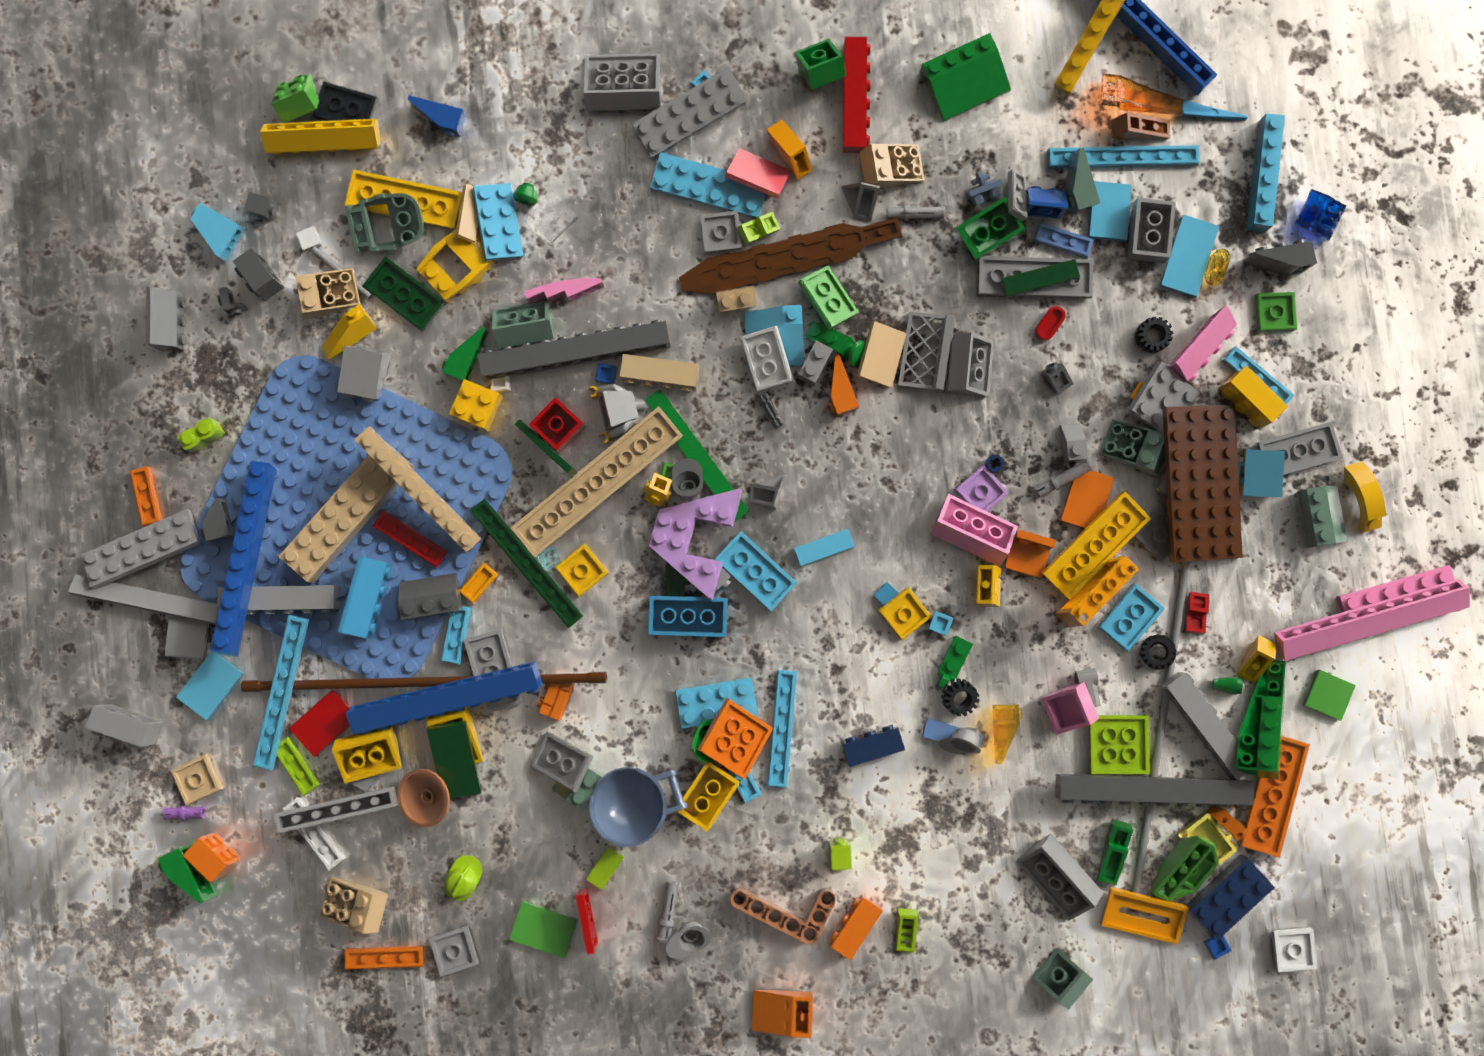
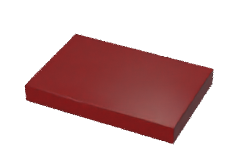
M332 689L289 729L311 755L316 757L350 727L346 715L350 706L335 689Z
M582 888L575 896L587 955L595 953L599 944L588 889Z

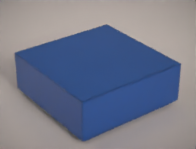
M598 363L595 382L615 384L617 366Z
M1224 935L1218 941L1212 937L1203 941L1214 960L1232 951Z

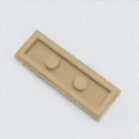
M466 183L462 190L455 236L473 243L476 239L478 218L473 186Z

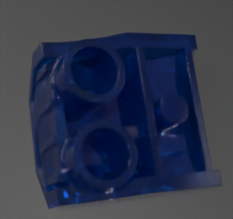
M1311 189L1295 224L1330 241L1347 205L1335 200L1330 195Z

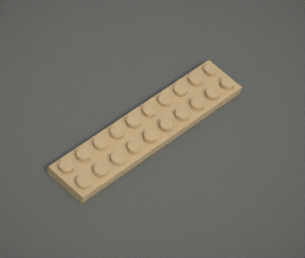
M658 406L581 469L573 478L569 479L514 524L511 529L536 558L679 441L683 435Z

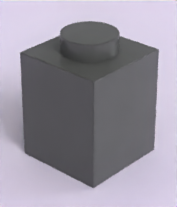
M249 192L244 210L251 216L271 221L277 212V203L269 197Z

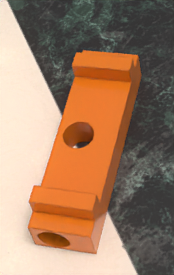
M1214 805L1206 811L1236 841L1248 833L1247 829L1223 808H1218Z

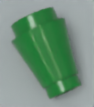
M1237 676L1213 678L1212 688L1213 690L1232 695L1241 694L1243 680Z

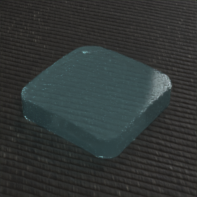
M555 546L547 548L538 555L544 569H549L561 563V558Z

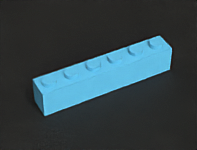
M1266 113L1258 121L1247 230L1266 232L1273 227L1284 115Z

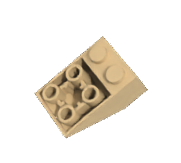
M870 144L859 152L865 183L880 186V188H887L925 181L918 145Z
M353 268L295 276L304 319L325 316L360 304Z
M330 877L319 916L362 934L378 933L388 894L375 888Z

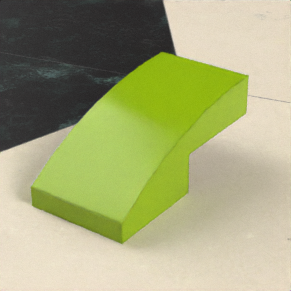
M773 212L737 227L745 245L780 230Z

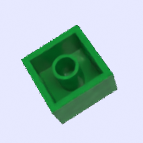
M830 39L795 52L798 70L811 89L819 88L824 84L837 81L846 76L843 56Z

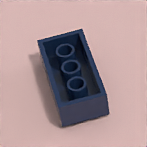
M1240 854L1186 905L1189 908L1188 912L1210 937L1218 941L1275 887L1248 857Z

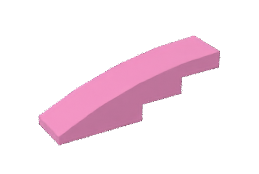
M601 278L570 279L541 285L525 291L524 294L529 303L545 296L549 302H552L567 295L569 301H572L602 288L604 285Z

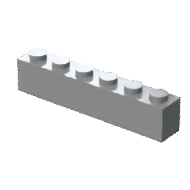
M339 586L252 587L246 615L256 614V611H263V614H275V610H282V614H294V610H302V613H314V610L321 609V613H333V609H339ZM218 587L217 611L220 608L224 587Z
M1185 672L1175 673L1160 687L1229 779L1238 781L1247 774L1236 769L1238 738L1231 735L1228 731L1229 726L1225 721L1219 719L1216 715L1218 713L1214 706L1207 703L1205 694L1193 684V678Z
M396 786L275 813L277 834L398 806Z

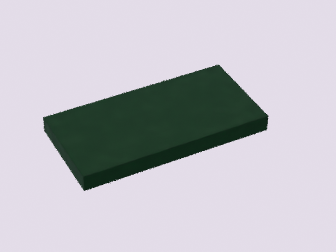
M386 256L362 285L422 332L446 303Z
M460 721L427 727L426 730L436 773L445 782L450 799L481 794L482 789L467 722Z

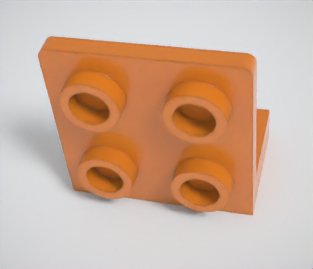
M1020 529L1017 530L1005 568L1042 578L1043 574L1041 572L1045 569L1050 549L1055 548L1057 540Z

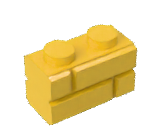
M977 565L976 604L981 607H1000L1001 579L999 578L1001 577V568L998 566Z

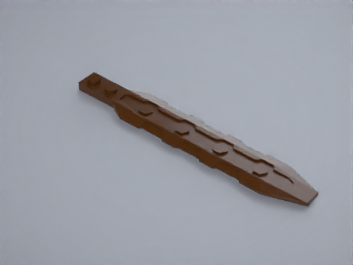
M898 218L863 227L840 223L825 227L824 230L804 235L798 234L774 243H763L752 246L751 249L707 258L680 276L679 280L682 292L716 294L715 292L737 289L738 287L756 282L763 283L795 272L809 271L811 268L829 263L836 264L851 260L867 246L901 238L902 232Z

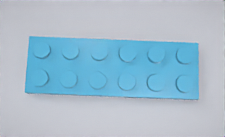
M660 152L650 190L726 211H738V214L755 219L760 216L766 195L725 177L727 170Z

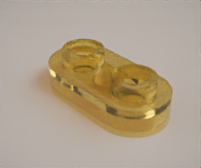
M1215 249L1211 253L1205 271L1207 284L1211 286L1220 285L1224 281L1230 263V253L1227 249Z

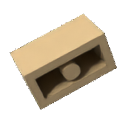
M754 286L715 292L719 312L757 306Z

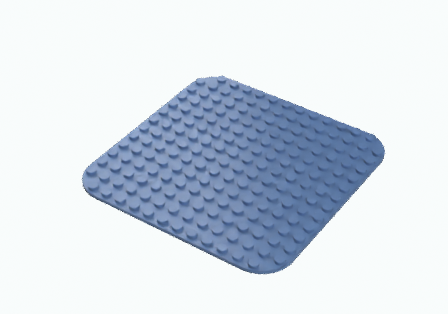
M309 355L289 358L278 365L269 377L195 525L200 544L182 552L180 561L182 578L189 590L196 596L210 603L217 604L218 587H224L234 537L216 542H208L202 537L201 522L216 498L225 499L235 534L250 462L270 463L277 470L252 587L339 586V609H333V613H321V609L314 610V613H302V610H294V614H282V610H275V614H263V611H256V614L246 615L245 620L283 637L288 615L309 619L303 643L304 648L367 678L412 677L423 666L448 613L401 620L398 604L399 584L404 581L457 573L459 587L461 588L488 533L470 510L485 498L495 511L498 512L512 481L510 458L503 447L496 441L382 388L380 398L374 399L373 402L364 401L361 396H355L354 398L343 397V393L337 392L341 368ZM368 426H371L388 444L416 467L414 471L481 538L480 541L466 552L399 486L314 583L305 581L278 557L369 455L355 441ZM383 510L448 551L438 568L372 527ZM359 556L390 563V568H392L391 576L386 580L385 584L387 587L386 595L380 602V605H382L381 613L375 620L377 625L374 635H371V638L338 632Z

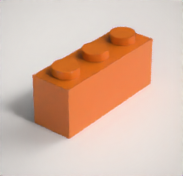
M863 894L860 898H855L851 905L853 909L849 915L847 913L844 915L840 922L842 926L838 931L835 930L829 939L831 941V948L850 961L883 912L882 907Z

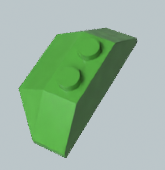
M1200 836L1182 838L1159 866L1152 894L1170 902L1174 898L1184 897L1196 892L1219 865L1215 844Z

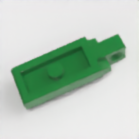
M955 635L938 669L937 675L941 677L937 686L945 689V685L949 681L957 678L973 646L972 643Z

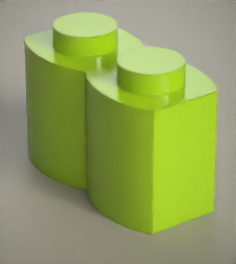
M206 418L198 422L194 428L183 431L177 439L184 450L194 453L203 450L208 443L222 438L225 432L218 421Z

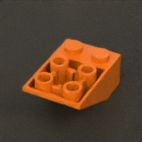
M753 989L752 1030L788 1037L812 1038V992Z

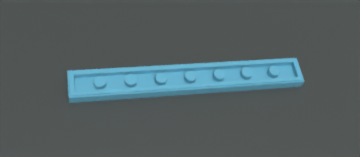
M1199 145L1084 147L1090 168L1198 166L1200 164ZM1082 147L1049 148L1048 168H1068L1070 154Z
M288 615L252 766L270 771L274 769L309 619Z

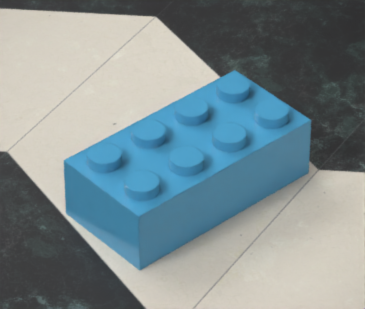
M650 596L648 635L727 637L728 598H713V600H710L708 597Z

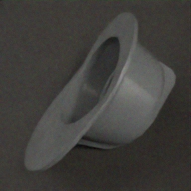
M685 458L676 462L672 468V487L677 495L687 499L688 502L697 497L702 490L703 474L701 465L697 461Z

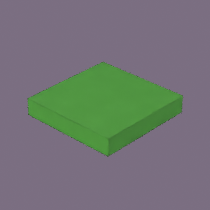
M1295 292L1255 294L1257 332L1297 330Z
M1317 670L1303 705L1342 721L1356 685L1322 670Z

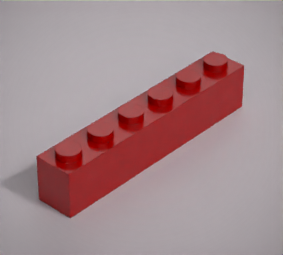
M867 37L844 38L843 60L846 76L843 77V153H859L870 145V135H867V128H870V117H867V110H870V98H867V92H870V80H867V74H870L871 63L867 62V56H870L871 44H867Z

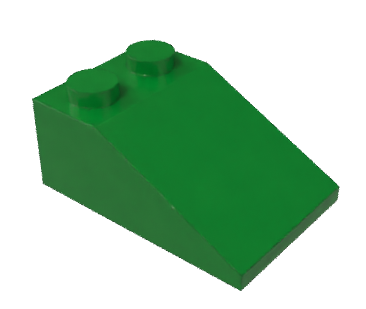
M1003 197L956 227L975 260L1010 243L1025 233V227L1022 222L1009 213L1006 197Z
M194 843L179 847L158 857L160 871L199 904L217 896L212 883L183 856Z

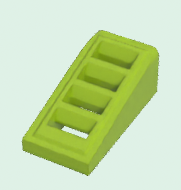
M898 908L895 951L915 952L919 918L916 909ZM902 925H912V927H902ZM901 933H911V936L901 935ZM900 941H911V944L900 943Z

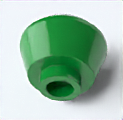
M524 182L513 193V198L518 203L528 206H534L538 203L537 190L533 184Z

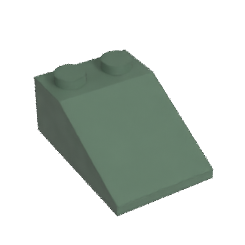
M1084 147L1076 150L1069 157L1064 188L1068 201V209L1066 210L1068 215L1091 208L1100 203Z

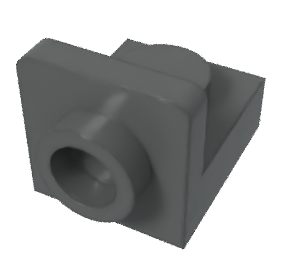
M1050 363L1041 372L1042 376L1048 379L1054 392L1058 395L1074 384L1065 366L1060 363Z

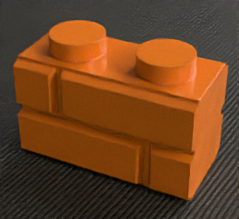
M575 683L545 684L544 689H546L544 697L540 696L537 703L538 713L559 721L562 720Z

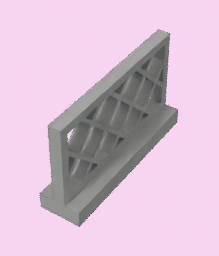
M909 311L898 386L944 393L955 315ZM913 317L922 318L925 323L916 329L912 325ZM935 319L942 320V327L934 331L929 323ZM928 326L933 334L924 340L919 331ZM917 334L922 342L913 348L909 343V339ZM936 336L939 340V345L932 350L926 342ZM925 344L930 352L921 358L915 350ZM914 352L919 360L910 366L906 359L907 356ZM933 355L937 361L929 369L924 360ZM922 362L927 371L918 377L913 368ZM911 370L916 379L911 383L903 382L904 375ZM928 373L934 378L933 386L925 385L921 381Z

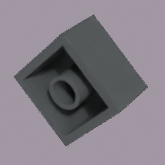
M252 248L232 261L236 266L234 268L235 272L241 278H244L247 282L245 283L246 287L258 298L261 296L267 301L285 288L266 260Z

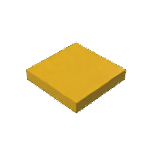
M585 543L555 567L578 597L582 596L609 574Z
M908 586L878 610L902 641L932 617Z

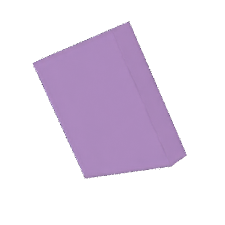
M984 464L955 489L965 502L986 512L1009 493Z

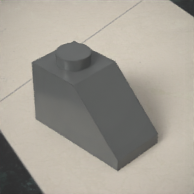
M216 498L201 522L202 537L208 542H216L235 536L226 500Z

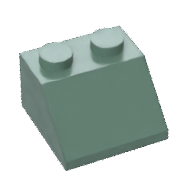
M589 765L577 792L566 788L558 782L554 784L552 789L565 801L583 811L590 801V796L594 793L597 786L596 783L604 774Z
M1058 948L1032 977L1068 1010L1094 980Z

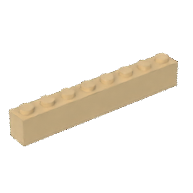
M368 426L355 439L466 552L481 540L480 536L371 426Z

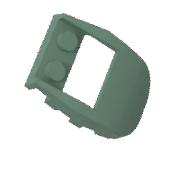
M378 194L374 197L360 200L358 204L353 206H345L355 252L395 250L417 241L422 236L424 223L421 209L416 199L408 194ZM387 203L395 241L375 244L367 207Z

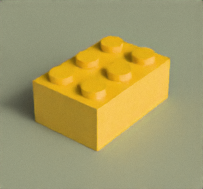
M1247 365L1234 372L1219 387L1222 391V396L1227 400H1231L1235 404L1237 411L1242 414L1244 413L1249 418V422L1258 428L1273 423L1289 407Z

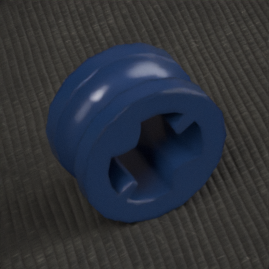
M992 455L985 462V466L992 473L1000 471L1004 465L1003 459L999 455ZM998 460L999 467L992 468L990 461Z

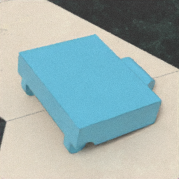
M1252 449L1244 451L1245 462L1238 463L1239 482L1244 483L1241 492L1243 496L1282 498L1285 451ZM1241 466H1245L1244 478H1240Z

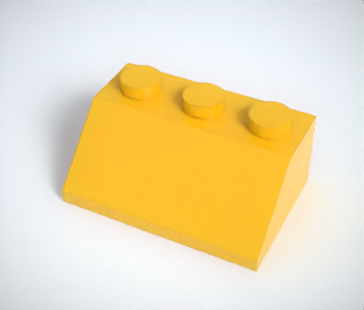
M392 725L384 730L377 728L364 735L357 733L336 739L332 748L344 783L397 770L402 767L398 740Z
M714 762L705 763L683 796L684 803L687 802L688 808L677 812L708 832L740 782Z

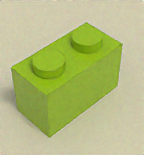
M845 837L833 838V841H829L831 869L851 870V845L849 841L845 840Z

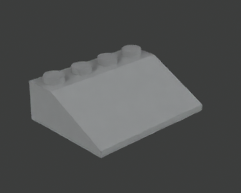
M660 53L585 55L583 91L585 110H652L661 107Z

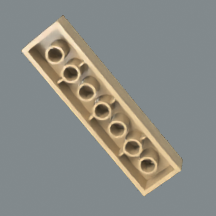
M396 451V453H397L413 470L416 468V467H415L413 464H411L406 458H404L398 451ZM368 455L278 557L305 581L314 583L400 485Z

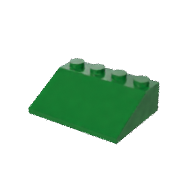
M990 33L923 63L919 72L943 121L1011 91L999 50Z

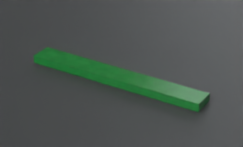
M659 389L646 398L645 401L652 411L659 406L683 435L676 444L687 458L693 459L701 465L703 481L712 493L717 495L734 490L662 390ZM741 499L734 522L750 511Z

